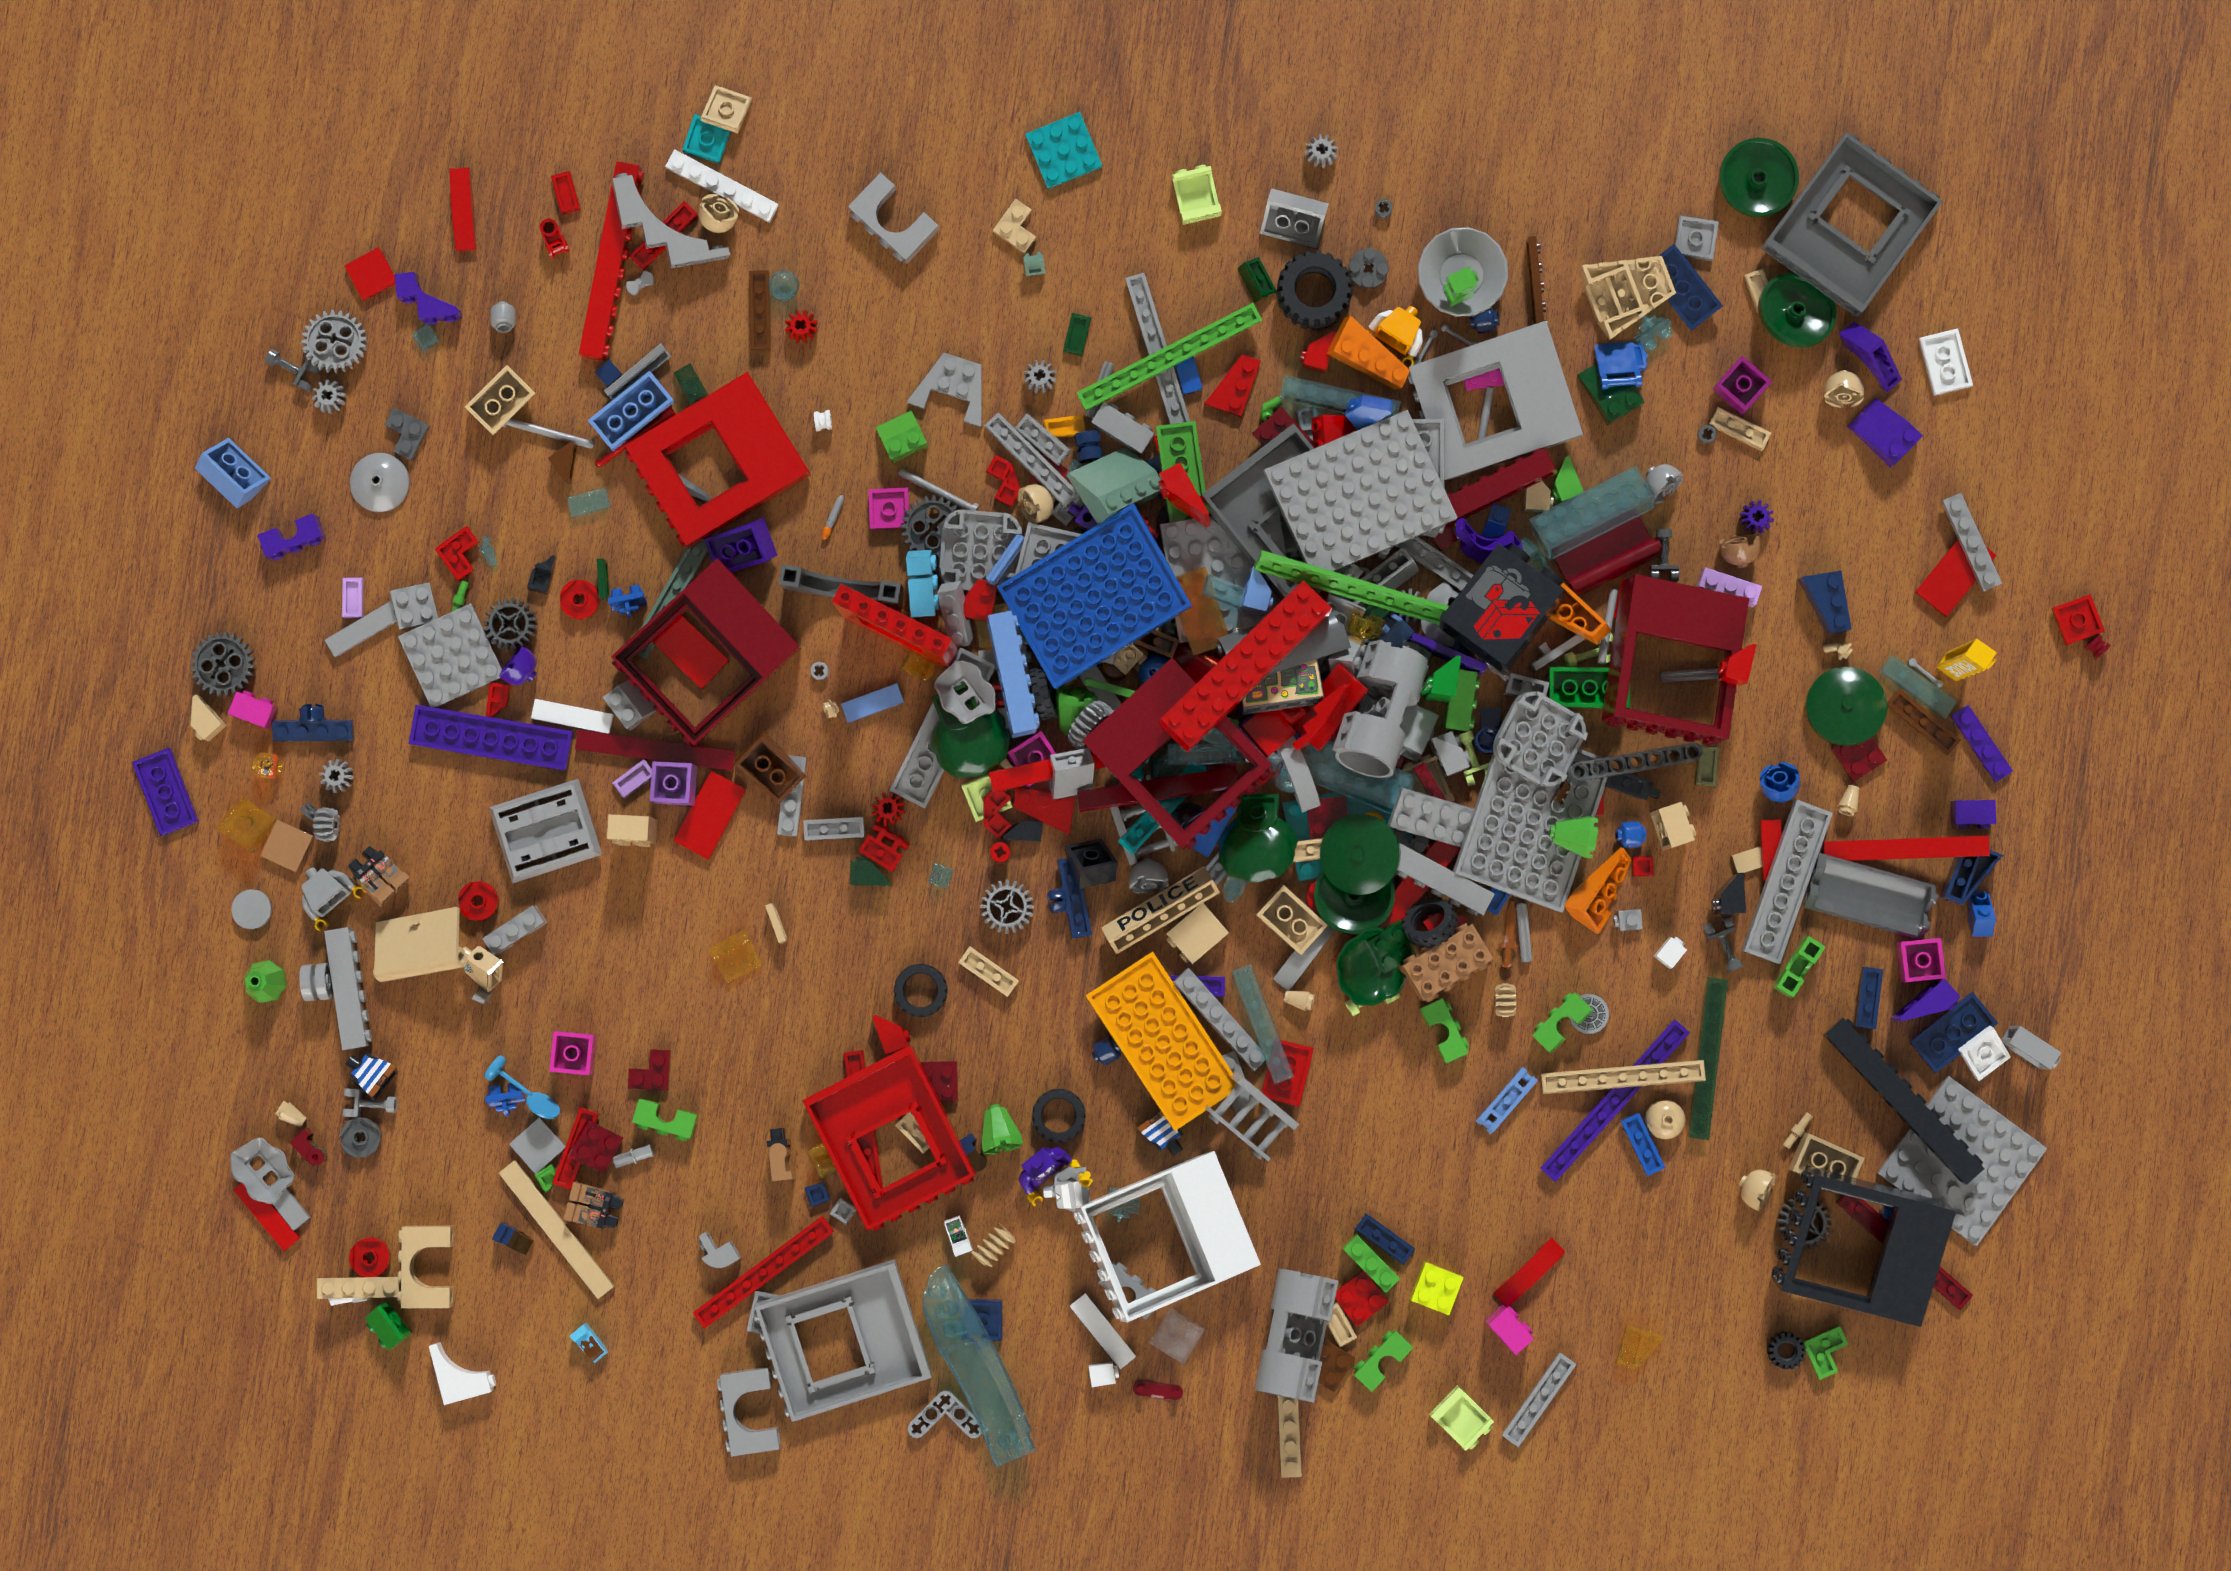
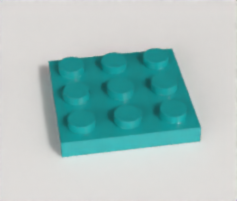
M1080 112L1025 134L1047 189L1102 168V163Z

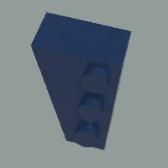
M1842 571L1803 576L1798 579L1827 635L1844 633L1852 629Z
M1990 850V856L1954 857L1939 898L1957 905L1964 904L2004 855Z

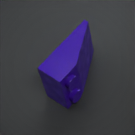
M1877 398L1847 426L1890 468L1923 436L1907 420Z
M764 518L704 539L712 563L718 558L730 572L766 562L778 555Z
M1935 979L1890 1019L1892 1021H1905L1947 1009L1950 1011L1958 1005L1957 1000L1961 997L1946 979Z

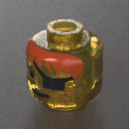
M260 752L258 756H254L252 772H255V776L258 778L272 780L276 777V773H281L282 762H278L279 757L277 754Z

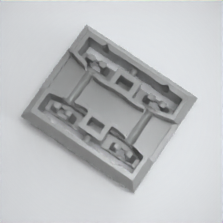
M579 779L489 807L512 884L602 855ZM572 792L571 796L540 805L539 801L557 797L561 793ZM565 800L566 804L562 805L558 801ZM535 803V807L502 818L501 814ZM517 815L519 820L515 821L514 818L509 817ZM577 839L579 844L575 845L574 842L569 841ZM588 843V849L557 859L556 855L564 853V850ZM530 855L531 859L527 860V857L523 858V856ZM542 857H552L553 861L520 871L518 869V865Z

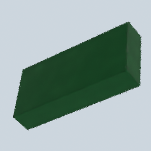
M1072 313L1063 352L1083 356L1091 317Z
M602 558L597 559L599 599L607 601L610 598L608 562Z

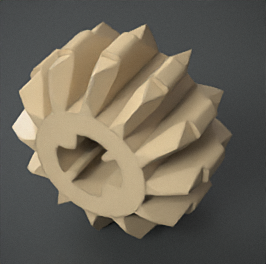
M1507 983L1495 987V1013L1497 1016L1509 1017L1516 1014V987Z

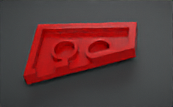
M1242 354L1204 405L1242 417L1261 360Z
M1016 788L1013 808L1070 836L1075 796L1053 799L1051 792Z

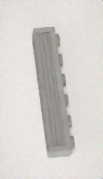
M659 344L605 389L604 392L611 400H614L648 371L652 373L672 356L662 344Z

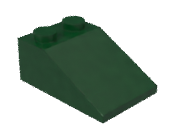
M1597 363L1577 374L1607 426L1638 409L1645 403L1635 385L1612 386L1602 390ZM1627 375L1607 376V379H1612V378H1624V377H1628V376H1627Z

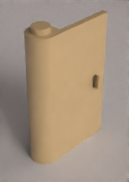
M453 907L376 922L374 977L379 982H386L465 967L467 955L465 950L459 947L460 908Z

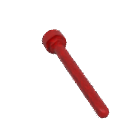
M669 406L658 418L639 430L615 451L611 450L596 460L595 465L597 467L605 465L625 451L626 444L676 415L674 410Z

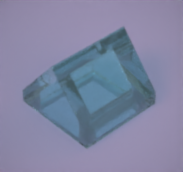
M934 863L928 882L947 888L953 869Z

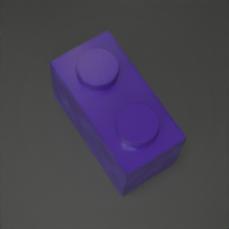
M1996 800L1951 801V826L1958 825V829H1970V825H1978V829H1989L1990 825L1996 824Z

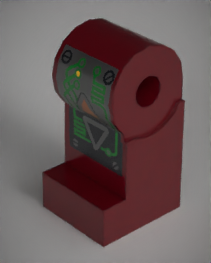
M305 1128L290 1144L309 1164L313 1166L321 1165L327 1160V1152L310 1139L313 1133L309 1128Z

